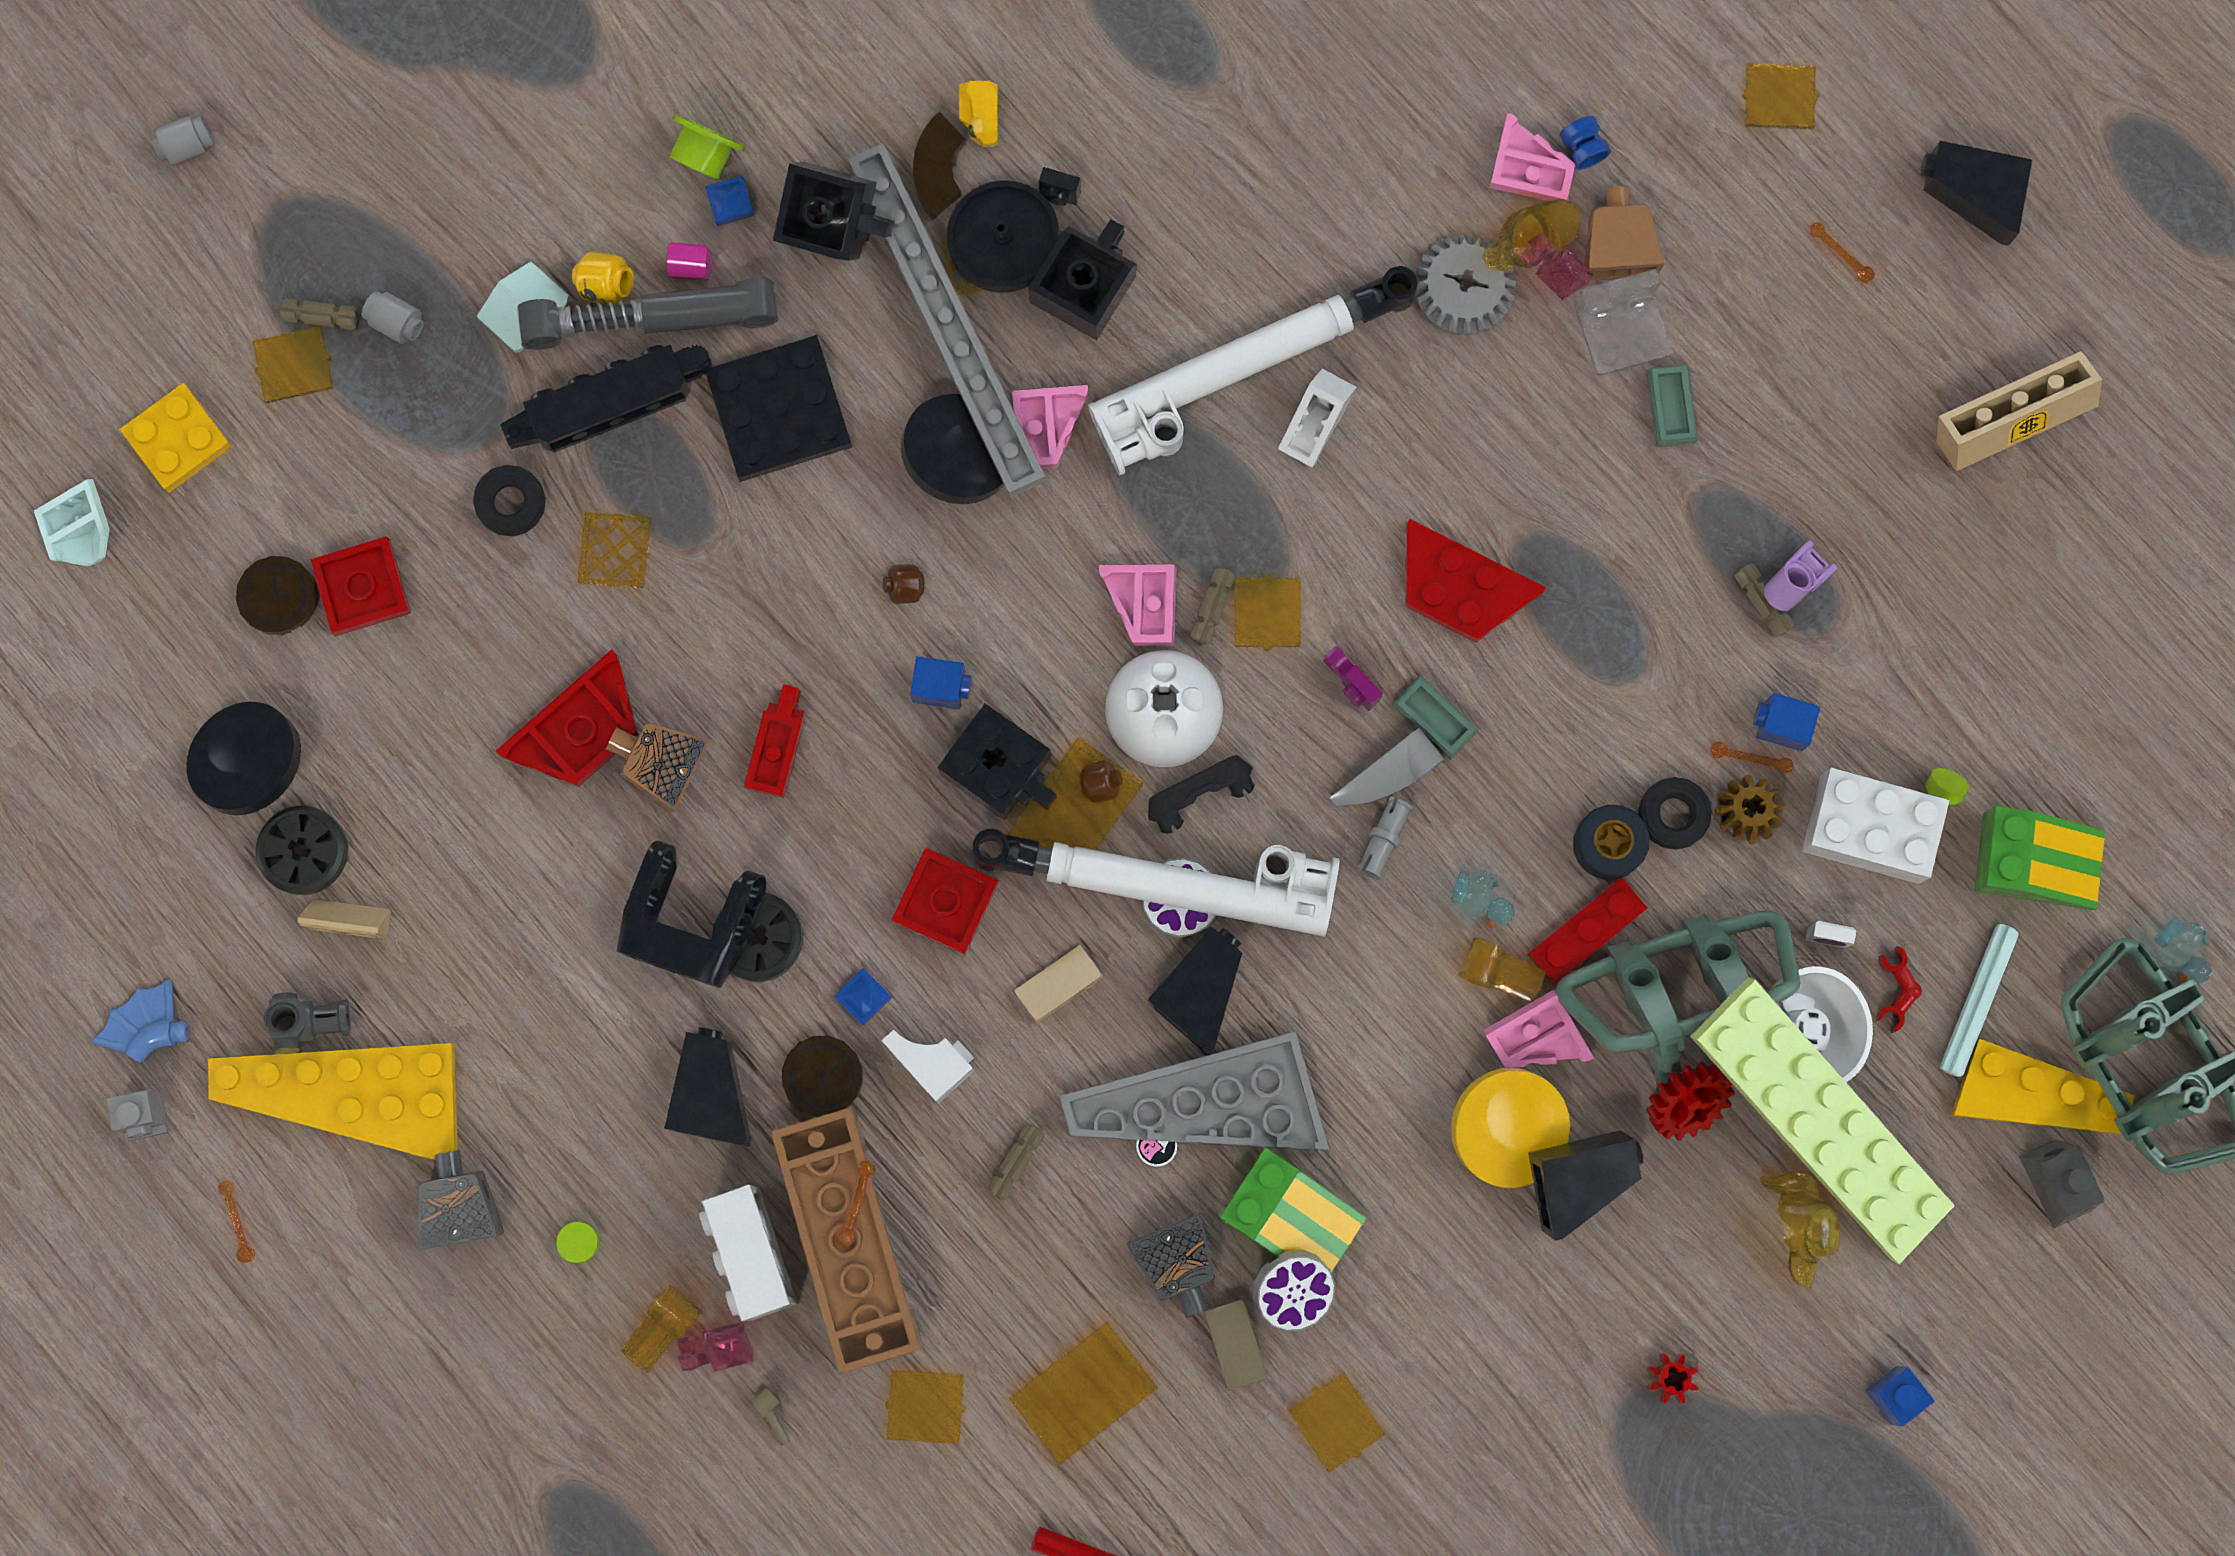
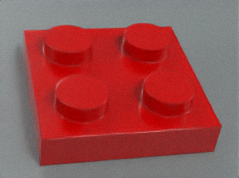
M387 536L310 559L330 632L333 636L336 637L411 614L392 543Z
M925 847L891 921L966 955L996 891L999 880Z

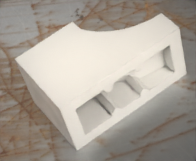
M1321 369L1310 382L1278 450L1313 467L1332 432L1341 420L1357 387Z
M892 1030L881 1040L938 1104L974 1072V1069L969 1065V1062L974 1057L959 1040L953 1045L946 1038L938 1044L921 1045L906 1040L895 1030Z

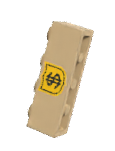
M2080 351L1938 416L1936 443L1955 471L1961 470L2098 407L2103 379L2083 352Z

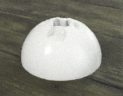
M1172 650L1147 652L1125 664L1112 680L1105 702L1106 722L1117 745L1133 759L1155 767L1179 766L1200 756L1215 740L1223 719L1221 691L1211 672L1195 658ZM1169 692H1170L1169 695L1163 694V695H1160V696H1159V694H1158V693H1169Z
M1815 966L1799 969V990L1793 996L1777 1005L1843 1080L1848 1082L1861 1070L1871 1049L1873 1025L1867 1002L1860 990L1849 978L1833 969ZM1781 978L1778 982H1776L1773 987H1775V986H1777L1778 984L1782 983V982H1783V978Z

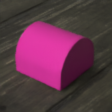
M671 242L668 244L667 274L669 277L709 280L713 254L706 245Z

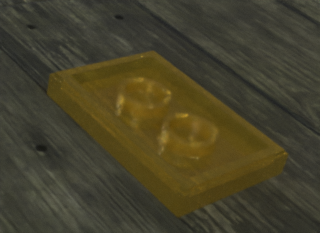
M1078 737L1044 783L1046 787L1057 794V799L1048 811L1032 800L1008 835L1040 841L1039 846L1053 849L1054 842L1067 844L1071 848L1077 846L1097 850L1142 788L1143 782ZM1103 760L1109 761L1113 764L1114 770L1119 769L1122 774L1123 784L1120 785L1119 794L1112 800L1097 803L1090 802L1084 796L1080 785L1082 769L1087 764Z
M1107 1321L1009 1399L1057 1463L1061 1465L1158 1387Z

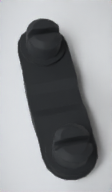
M1238 755L1226 758L1152 796L1149 799L1148 819L1157 822L1160 832L1165 834L1172 833V825L1178 830L1184 822L1178 811L1193 804L1198 796L1208 791L1217 792L1226 786L1229 787L1232 793L1231 796L1237 798L1244 796L1243 789L1248 794L1251 793L1255 787L1250 777L1253 768Z

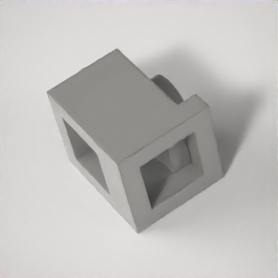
M143 1090L106 1099L111 1130L125 1133L126 1141L169 1133L162 1093Z

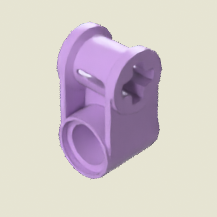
M1811 540L1806 542L1765 585V597L1774 608L1781 611L1792 609L1807 594L1814 592L1838 569L1835 564L1829 565L1813 548L1814 543Z

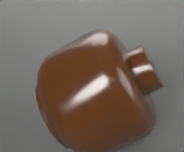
M894 565L889 569L888 577L883 578V591L889 592L890 600L894 604L918 602L924 593L923 573L915 565Z
M1106 760L1085 765L1080 774L1082 792L1093 803L1115 799L1119 794L1120 785L1123 784L1120 770H1115L1113 764Z

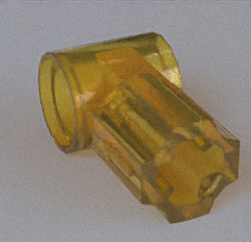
M1473 937L1458 976L1483 988L1492 989L1493 987L1531 1003L1535 1000L1540 990L1546 971L1508 955L1507 950L1499 945Z
M669 1285L651 1305L647 1312L649 1316L634 1332L621 1351L635 1365L649 1373L675 1340H680L690 1330L703 1311L675 1287Z

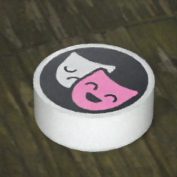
M1137 1140L1136 1150L1139 1158L1145 1164L1152 1167H1161L1171 1162L1177 1151V1142Z

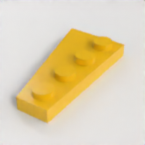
M1977 1039L1950 1116L2116 1135L2122 1134L2114 1121L2118 1115L2097 1081L1985 1040ZM2123 1091L2132 1106L2135 1095Z

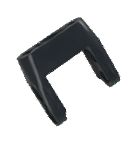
M655 841L649 846L623 910L616 952L704 984L721 988L743 953L766 892V878L764 875L745 871L732 883L713 936L709 940L656 922L675 875L677 864L675 847L661 841Z

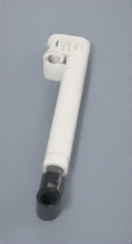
M1392 267L1383 277L1350 291V297L1346 299L1335 295L1324 300L1322 304L1317 303L1089 404L1090 416L1116 472L1120 476L1125 474L1126 466L1144 458L1151 460L1160 455L1170 456L1179 451L1183 443L1184 427L1177 408L1333 340L1337 335L1342 336L1354 330L1353 323L1361 320L1363 323H1366L1391 311L1400 312L1406 310L1411 306L1415 297L1418 284L1416 275L1407 267ZM1394 283H1401L1406 286L1408 292L1404 295H1395L1388 286ZM1162 427H1170L1176 432V436L1172 440L1163 441L1157 438L1155 433Z
M992 828L980 831L973 841L972 857L974 862L986 871L998 869L1033 876L1034 872L1048 874L1046 880L1048 882L1058 884L1063 882L1067 883L1068 886L1324 937L1330 920L1339 870V858L1333 857L1330 863L1306 858V854L1291 851L1283 845L1270 846L1262 853L1257 862L1252 882L1077 846L1071 848L1067 844L1054 842L1053 849L1039 846L1040 841L1006 835ZM986 841H994L1001 846L1002 852L998 857L988 859L981 855L979 851L980 845ZM1270 857L1280 858L1286 865V872L1282 875L1271 874L1267 870L1266 860Z

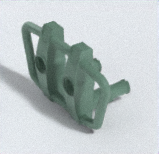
M1759 911L1714 921L1707 913H1704L1702 916L1687 921L1684 919V929L1639 944H1635L1634 941L1627 938L1626 941L1610 946L1606 945L1608 957L1574 971L1559 981L1556 987L1558 1001L1607 1050L1619 1053L1649 1048L1651 1066L1655 1070L1656 1085L1668 1083L1667 1080L1672 1072L1680 1073L1681 1071L1680 1051L1684 1050L1683 1037L1693 1034L1716 1009L1678 1021L1661 982L1659 970L1648 958L1689 945L1702 972L1704 983L1712 990L1720 1004H1722L1749 977L1738 954L1736 943L1727 935L1770 927L1774 930L1783 982L1766 992L1776 1004H1779L1793 996L1800 988V976L1788 921L1782 915L1773 911ZM1614 972L1625 997L1627 1009L1633 1013L1644 1032L1616 1036L1572 991ZM1658 1086L1656 1087L1657 1094L1660 1093Z
M2121 938L2108 946L2061 999V1010L2069 1035L2075 1043L2071 1047L2073 1053L2083 1069L2090 1068L2118 1115L2114 1121L2127 1142L2133 1140L2137 1149L2160 1172L2164 1174H2177L2235 1159V1142L2169 1158L2150 1138L2148 1133L2157 1128L2177 1122L2187 1116L2205 1112L2210 1105V1099L2219 1093L2235 1125V1050L2220 1055L2193 1009L2207 999L2194 978L2175 986L2143 944L2131 938ZM2124 954L2130 955L2159 991V994L2120 1010L2115 1017L2088 1034L2083 1024L2078 1003ZM2180 1019L2206 1063L2180 1076L2163 1081L2157 1089L2131 1106L2104 1060L2134 1048L2143 1042L2160 1038L2165 1028Z

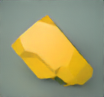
M968 81L959 84V120L969 129L970 139L982 147H994L999 144L998 84L991 81Z

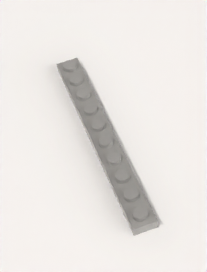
M882 143L849 158V165L855 176L877 182L872 205L876 206L875 215L895 221L892 236L886 237L885 240L1010 498L1046 482L1039 462L884 144Z

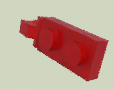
M783 684L778 704L769 702L767 710L763 711L743 786L745 789L780 798L785 797L804 725L805 711L797 709L801 695L799 688Z

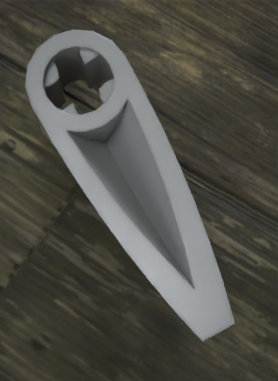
M1418 728L1331 796L1330 800L1335 806H1344L1384 798L1418 781L1441 763L1444 758L1423 731Z

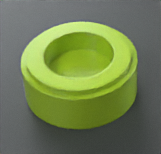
M1935 768L1925 783V787L1930 795L1950 800L1949 805L1960 804L1969 791L1967 781L1958 773L1946 768Z
M571 1222L560 1230L556 1241L557 1250L569 1262L584 1263L591 1260L598 1252L600 1238L596 1229L590 1224Z

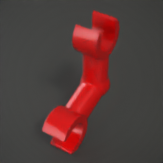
M1900 946L1894 948L1900 959L1898 966L1890 965L1884 955H1880L1878 960L1880 967L1884 971L1892 973L1902 989L1891 1006L1882 1008L1876 1015V1022L1881 1020L1887 1012L1893 1013L1896 1016L1897 1023L1892 1028L1891 1033L1903 1027L1905 1013L1922 994L1921 986L1915 981L1906 966L1908 962L1907 953Z

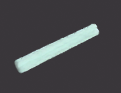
M2004 924L1995 926L1940 1064V1068L1947 1074L1961 1077L1964 1074L2019 936L2018 932L2010 926Z

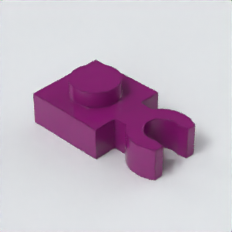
M1337 645L1324 656L1323 662L1340 677L1342 684L1345 686L1342 691L1353 705L1358 708L1363 705L1369 712L1380 702L1383 693L1357 665L1354 666Z

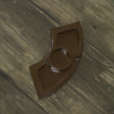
M941 112L936 114L923 130L917 142L913 159V176L917 195L921 205L932 220L962 196L961 190L953 177V166L956 155L966 142L965 138Z

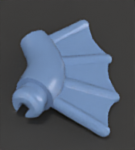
M167 979L164 983L152 989H136L134 995L125 1005L109 1011L110 1016L105 1028L92 1039V1042L95 1045L123 1052L141 1064L155 1049L174 1046L177 1042H186L190 1035L186 1034V1030H190V1026L184 1020L176 1022L174 1019L172 981Z

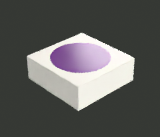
M1817 921L1808 926L1805 941L1847 948L1855 943L1856 930L1853 927Z

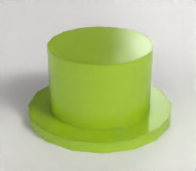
M675 113L672 117L682 127L669 157L710 177L720 179L732 148L742 152L746 148L745 145L688 118Z

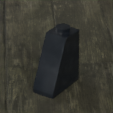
M1939 141L1931 153L1926 152L1920 171V175L1926 177L1923 191L1998 243L2009 246L2020 232L2033 159Z
M1211 927L1147 1000L1149 1006L1206 1055H1210L1214 1051L1242 957V952L1237 949L1241 944L1240 941L1224 928L1218 932Z
M699 1027L697 1034L686 1032L664 1129L749 1147L751 1136L732 1044L727 1040L721 1039L723 1032Z
M1621 1130L1528 1152L1541 1229L1555 1241L1564 1239L1642 1179L1639 1166L1643 1164L1641 1146L1638 1141Z

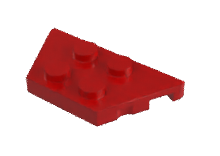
M1409 519L1407 522L1405 558L1406 608L1477 643L1498 625L1509 620L1519 610L1533 600H1537L1544 593L1545 586L1412 519Z
M613 649L496 750L497 754L503 759L579 787L616 755L606 749L616 727L635 737L639 735L620 660Z

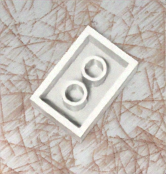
M1830 768L1820 776L1801 852L1920 884L1931 878L1950 800Z
M749 1184L702 1201L705 1211L699 1213L701 1224L706 1236L711 1235L715 1239L718 1251L712 1252V1256L719 1275L727 1276L731 1290L725 1292L732 1315L740 1316L741 1321H753L797 1305L798 1302L760 1188Z

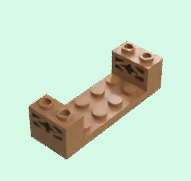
M850 1107L771 1131L839 1374L924 1349L914 1310L909 1309L864 1151H867L857 1112Z

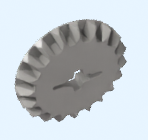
M1462 234L1453 238L1448 236L1438 244L1434 243L1431 249L1423 255L1415 273L1418 281L1415 296L1422 312L1434 324L1453 333L1473 334L1493 327L1507 314L1515 297L1517 281L1515 280L1514 266L1508 261L1506 252H1501L1494 242L1489 243L1483 240L1480 235L1469 237ZM1464 274L1470 275L1471 282L1476 284V287H1469L1467 292L1461 291L1460 283L1455 282V279H1462Z

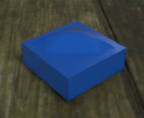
M743 176L705 186L717 226L755 216Z
M864 968L834 996L863 1026L892 999V996Z

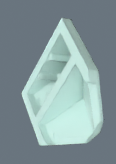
M530 261L498 282L476 317L517 353L523 350L517 306L528 300L549 299L557 303V308H564L569 303L570 297Z
M93 479L83 481L34 510L50 560L91 566L105 558L110 528Z

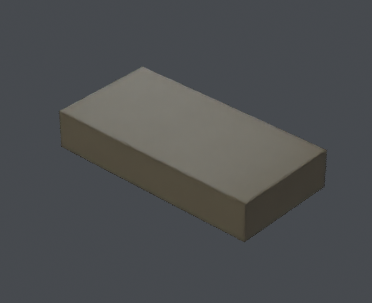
M1244 1299L1205 1310L1204 1314L1227 1390L1231 1391L1267 1380L1268 1378Z

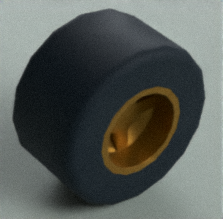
M1607 804L1594 809L1579 823L1573 836V851L1578 864L1588 874L1601 880H1617L1628 876L1644 861L1649 850V832L1645 822L1635 811L1622 805Z

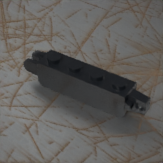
M671 344L665 347L663 345L649 347L641 353L642 356L630 361L625 359L616 360L609 363L602 372L592 376L589 374L578 375L570 379L568 385L556 390L548 388L534 393L531 396V400L523 402L526 410L500 424L502 432L511 449L541 443L544 449L553 453L686 401L690 392L687 383L701 378L702 375L706 374L705 369L713 366L708 351L702 345L698 346L697 344L696 346L692 345L691 348L686 347L676 352L673 351Z

